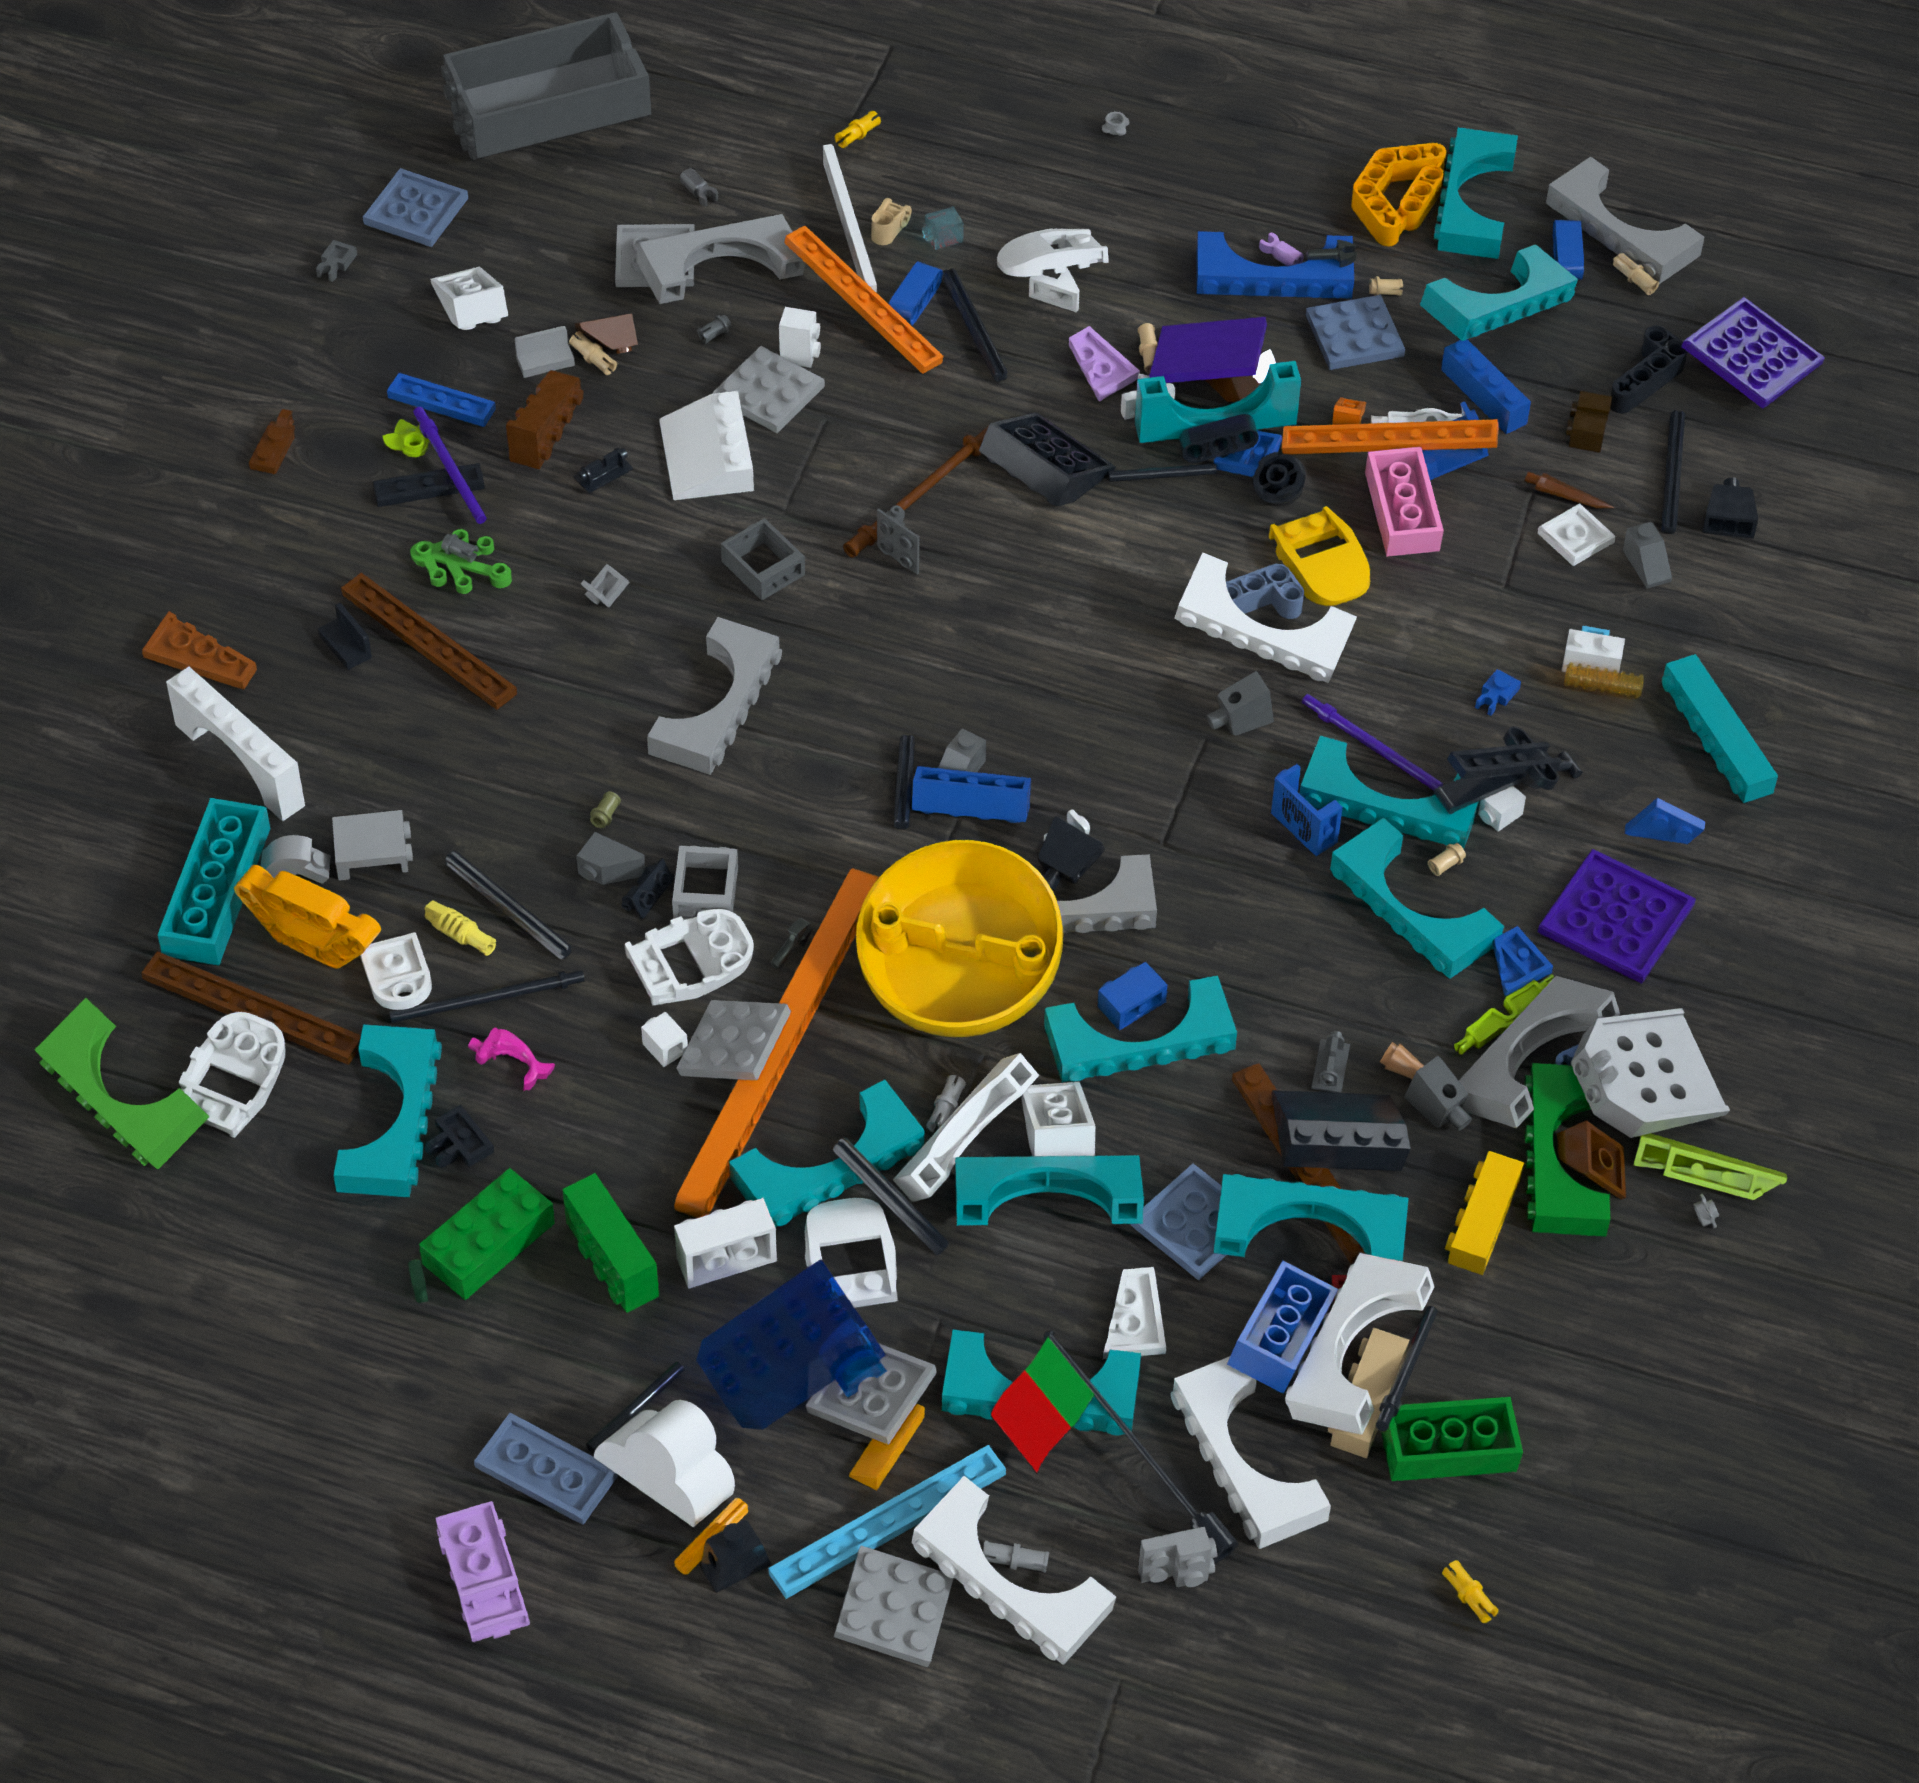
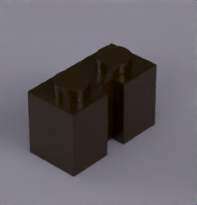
M1580 391L1579 400L1573 401L1570 416L1575 418L1574 420H1568L1566 435L1571 436L1569 447L1601 452L1612 397Z

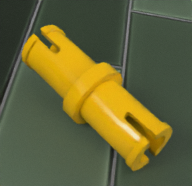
M870 111L859 120L851 121L847 128L835 135L836 143L844 138V141L839 143L838 146L845 148L856 139L864 138L868 131L881 124L879 116L873 121L871 120L877 113Z
M1459 1561L1451 1562L1449 1566L1454 1572L1445 1567L1442 1574L1457 1590L1458 1598L1462 1603H1467L1482 1623L1492 1620L1486 1611L1495 1617L1499 1610L1484 1594L1480 1582L1473 1580Z

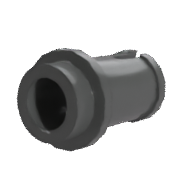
M717 315L715 320L697 329V334L700 340L707 344L721 334H728L732 325L726 315Z
M447 534L441 545V548L445 550V554L450 555L452 553L470 563L477 556L473 552H478L479 550L478 546L459 539L456 534Z

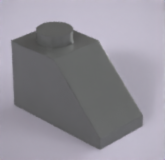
M1652 521L1627 528L1623 552L1645 587L1648 589L1671 582L1672 575L1665 543Z
M961 729L947 746L938 768L978 772L986 762V740L965 729Z
M594 832L576 856L578 874L589 881L593 880L602 885L640 877L646 870L644 854Z

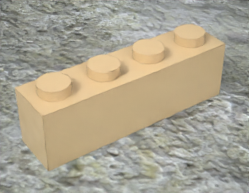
M1373 1328L1369 1339L1363 1338L1358 1355L1362 1356L1359 1364L1353 1363L1348 1381H1351L1353 1385L1361 1389L1368 1390L1374 1412L1362 1435L1328 1427V1432L1332 1433V1447L1364 1458L1368 1457L1378 1431L1376 1422L1381 1413L1379 1410L1380 1404L1384 1396L1388 1395L1407 1353L1409 1339Z

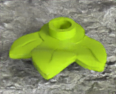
M403 419L398 421L395 433L383 435V441L387 447L393 450H400L409 457L424 455L428 450V442H430L428 438L423 436L419 425L416 427Z

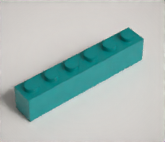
M1694 654L1666 663L1662 677L1664 690L1671 694L1679 712H1683L1691 730L1697 733L1705 751L1711 754L1716 762L1717 769L1729 781L1733 793L1737 794L1743 803L1773 794L1778 778L1777 773L1697 655Z

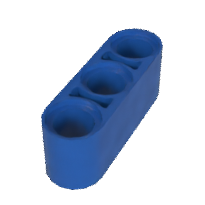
M1554 220V260L1578 280L1583 279L1584 273L1581 221Z
M919 261L916 262L892 296L889 305L910 325H913L938 290L942 282L943 270Z

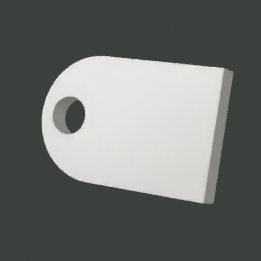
M416 932L372 943L360 955L374 999L381 1006L393 1010L409 1009L419 1005L429 996L432 989L430 972ZM403 992H411L410 995L405 997L398 996Z

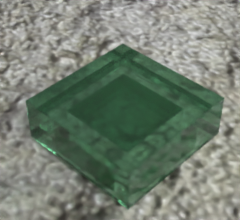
M420 1259L409 1261L408 1267L415 1300L418 1303L427 1302L428 1295Z

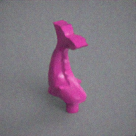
M493 1028L484 1042L473 1037L468 1044V1048L476 1052L475 1060L481 1065L491 1058L495 1060L496 1056L501 1054L513 1056L526 1063L529 1070L524 1077L523 1091L530 1090L535 1085L537 1079H547L555 1067L554 1063H541L537 1061L528 1046L513 1033L505 1029Z

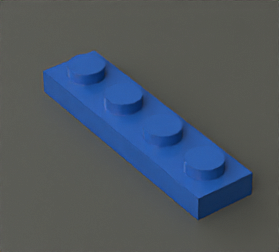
M398 373L387 390L388 398L416 407H423V409L482 427L486 426L496 410L494 401Z

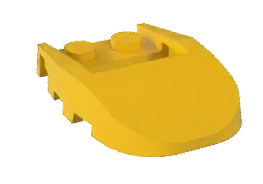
M1327 506L1323 507L1321 512L1279 526L1275 524L1270 526L1269 538L1270 540L1275 539L1277 543L1276 554L1278 559L1282 560L1283 564L1290 569L1303 587L1304 596L1319 605L1334 606L1356 599L1366 593L1370 586V568L1362 547L1353 530ZM1335 536H1339L1340 539H1345L1347 542L1304 558H1300L1295 551L1296 549Z

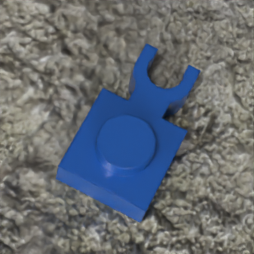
M1497 669L1483 685L1482 695L1476 700L1475 708L1479 709L1481 705L1488 704L1490 706L1487 714L1491 716L1496 710L1497 703L1504 706L1507 705L1520 689L1521 681Z

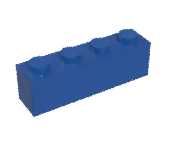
M1459 340L1444 348L1441 370L1491 420L1498 419L1499 428L1505 434L1527 424L1531 401L1469 340Z
M917 766L913 779L912 810L921 811L926 814L944 813L954 817L972 816L982 820L1000 819L1010 823L1026 822L1030 808L1031 778Z

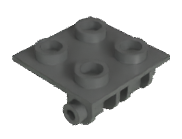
M897 505L893 506L886 513L878 509L877 547L884 554L890 555L897 560L904 568L910 569L918 575L919 536L905 527L903 521L905 517L904 510Z

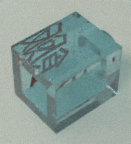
M950 207L926 214L925 226L922 227L925 240L930 241L933 248L937 250L962 243L964 223L955 208Z

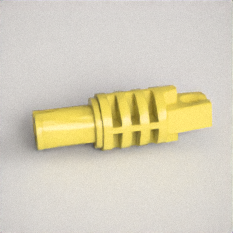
M433 900L425 906V918L440 932L461 945L469 944L486 956L494 951L496 939L480 931L474 921L463 916L453 908L446 907Z

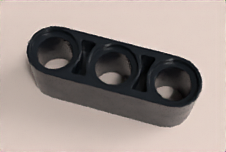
M1240 414L1188 428L1179 436L1183 457L1190 463H1198L1250 449L1259 440L1253 417L1247 414Z

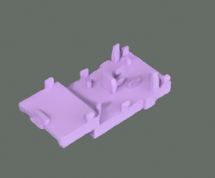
M490 1501L436 1517L438 1528L436 1531L438 1537H440L438 1538L442 1555L446 1554L451 1569L450 1576L455 1582L463 1610L461 1614L463 1620L467 1623L472 1642L492 1636L494 1639L509 1635L512 1630L530 1625L524 1600L519 1589L518 1579L504 1539L506 1536L502 1519L498 1520L493 1502Z

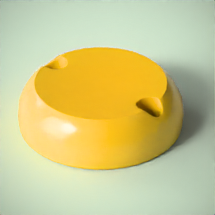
M952 840L924 846L899 859L884 871L873 884L861 907L857 922V953L862 973L872 993L880 1004L897 1019L917 1030L945 1037L977 1036L996 1031L1018 1020L1030 1011L1046 994L1055 978L1062 955V918L1056 897L1047 881L1035 867L1018 854L1001 846L981 841Z

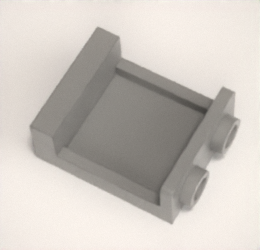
M402 810L332 817L338 880L350 879V868L400 863L402 872H408V861H413L412 846L411 844H406V839L411 838L410 822L403 819Z

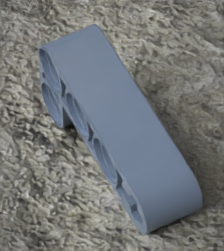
M1272 564L1226 582L1231 599L1244 614L1272 604L1276 611L1286 619L1297 618L1302 613L1303 587L1290 569L1283 564Z

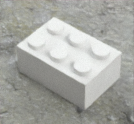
M763 1198L755 1201H745L739 1206L726 1210H716L710 1215L697 1219H687L680 1224L674 1225L677 1261L688 1289L777 1261L776 1228Z

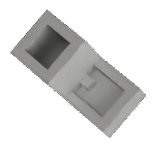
M299 835L283 836L271 842L262 851L261 867L266 869L273 878L278 872L286 871L293 875L298 873L323 884L329 879L331 855L313 848L311 838Z

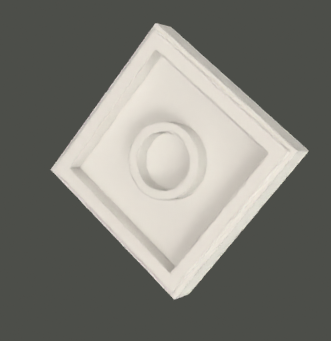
M1580 503L1538 528V534L1572 566L1613 544L1616 537Z

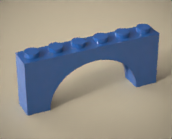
M1198 231L1196 249L1197 294L1352 299L1354 262L1345 267H1340V263L1336 259L1308 260L1297 265L1283 267L1265 266L1250 262L1237 255L1226 243L1224 232ZM1327 235L1323 249H1334L1337 240L1353 244V236Z

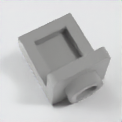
M606 564L591 584L583 580L581 585L587 590L584 594L596 605L601 601L609 608L630 582Z

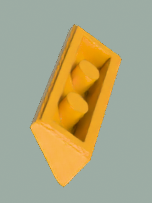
M919 1404L914 1406L889 1445L872 1438L851 1470L849 1477L877 1491L924 1419L925 1407Z

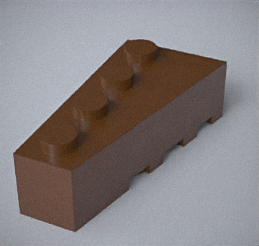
M553 370L547 373L536 387V395L530 394L526 399L525 409L519 408L516 411L515 417L517 419L515 421L509 420L506 424L510 462L540 470L544 461L549 460L555 442L560 441L565 424L570 423L573 410L576 405H580L584 392L581 390L580 378Z

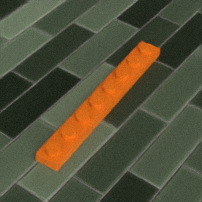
M806 226L786 235L784 243L922 374L942 363L944 356Z
M1498 419L1284 426L1281 449L1283 454L1373 452L1421 447L1422 450L1497 448L1499 424Z

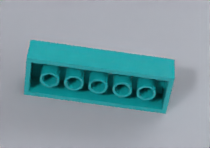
M210 798L157 935L161 953L177 959L220 965L243 903L236 895L234 886L252 865H257L270 831L266 807Z

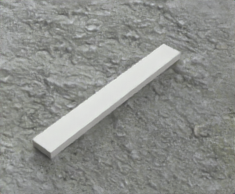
M832 144L823 145V165L857 275L877 293V284L834 146Z

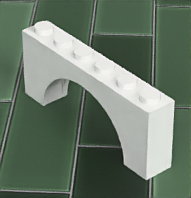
M1202 552L1179 603L1174 619L1179 620L1185 626L1203 630L1211 637L1229 641L1238 648L1253 651L1264 659H1272L1279 662L1290 670H1298L1308 674L1314 680L1329 683L1357 617L1331 606L1327 614L1320 621L1306 628L1281 630L1262 625L1245 615L1231 599L1225 581L1228 563Z
M187 667L166 681L175 725L194 741L207 731L219 737L237 755L251 774L260 790L264 805L282 821L305 806L298 763L190 667Z
M1359 1253L1355 1263L1348 1269L1347 1279L1343 1287L1338 1289L1336 1293L1335 1303L1330 1313H1326L1323 1319V1326L1318 1336L1312 1340L1310 1352L1306 1360L1299 1366L1298 1376L1293 1386H1290L1286 1392L1285 1401L1292 1419L1360 1435L1363 1434L1374 1412V1407L1368 1390L1353 1385L1342 1375L1341 1368L1344 1354L1358 1332L1373 1320L1401 1310L1423 1311L1434 1289L1428 1267Z
M1227 1357L1174 1378L1171 1399L1177 1410L1181 1409L1186 1417L1185 1424L1190 1435H1196L1200 1443L1199 1449L1205 1461L1210 1460L1214 1468L1213 1473L1217 1484L1220 1487H1225L1231 1509L1234 1513L1239 1512L1243 1520V1529L1246 1536L1250 1540L1254 1539L1257 1547L1261 1549L1327 1522L1331 1505L1316 1479L1302 1483L1276 1481L1255 1471L1237 1453L1229 1436L1227 1421L1237 1404L1247 1396L1255 1393L1256 1379L1227 1365L1230 1358Z
M963 1476L914 1529L912 1544L915 1550L921 1556L929 1557L936 1562L940 1570L947 1577L956 1578L961 1582L965 1590L972 1597L980 1598L987 1603L994 1615L1000 1619L1005 1618L1013 1624L1020 1636L1027 1640L1031 1639L1039 1645L1046 1657L1051 1660H1057L1064 1665L1113 1610L1116 1596L1092 1577H1089L1084 1583L1074 1589L1050 1594L1023 1589L1002 1577L986 1559L977 1536V1523L987 1508L989 1495Z

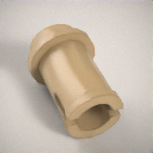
M1375 276V279H1370L1369 293L1374 294V296L1379 294L1402 295L1403 290L1400 289L1403 288L1402 279H1380L1379 276Z
M1458 843L1448 844L1445 851L1428 861V867L1434 875L1440 876L1453 865L1463 863L1466 853Z

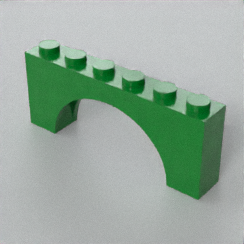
M1532 1063L1530 1075H1525L1524 1086L1528 1088L1534 1110L1526 1117L1530 1118V1125H1526L1525 1143H1530V1150L1526 1151L1525 1166L1531 1169V1176L1527 1175L1526 1194H1531V1201L1527 1202L1526 1217L1527 1220H1532V1232L1606 1237L1610 1224V1194L1590 1190L1574 1181L1561 1167L1553 1147V1135L1565 1120L1579 1112L1592 1109L1585 1098L1577 1076L1574 1074L1572 1065Z

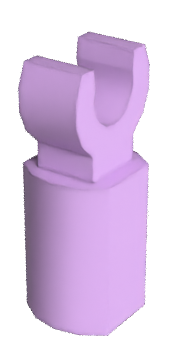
M1268 234L1269 243L1262 239L1260 240L1259 249L1264 253L1273 254V257L1284 265L1292 266L1302 263L1303 254L1284 241L1280 242L1276 234Z

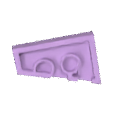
M1090 326L1069 337V347L1099 402L1138 379L1140 370Z

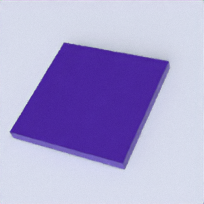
M1745 297L1686 338L1681 346L1762 409L1822 365L1825 359L1824 356Z
M1266 317L1162 326L1149 375L1150 378L1164 376L1166 383L1256 375L1267 327Z
M1592 849L1540 923L1537 932L1642 984L1694 907L1696 898Z

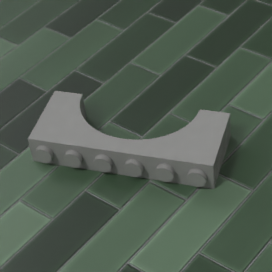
M1589 157L1549 184L1546 204L1569 220L1581 221V227L1585 232L1617 255L1624 253L1634 263L1642 265L1644 271L1657 280L1659 284L1701 256L1704 236L1686 223L1670 230L1652 231L1633 227L1614 217L1604 207L1599 197V194L1606 189L1609 169L1592 157Z
M783 214L639 242L636 260L659 304L684 299L686 287L685 273L691 267L706 259L720 256L748 258L771 269L779 280L803 275L805 262L784 243L786 235L792 233V230Z
M717 617L706 636L707 655L721 661L731 672L734 681L730 691L717 706L698 716L684 719H671L659 716L647 736L649 755L711 775L716 765L719 766L722 763L726 747L733 744L738 726L745 723L749 707L757 702L761 686L768 683L772 667L778 665L782 656V649H779L778 636Z
M1150 854L1121 856L1118 874L1102 891L1083 899L1057 901L1062 918L1063 933L1156 928L1157 906Z
M1555 976L1461 1079L1458 1080L1468 1093L1462 1108L1467 1113L1517 1128L1534 1110L1527 1086L1514 1080L1521 1063L1536 1048L1556 1037L1573 1032L1587 1031L1597 1018L1619 1016L1620 1012L1614 992Z

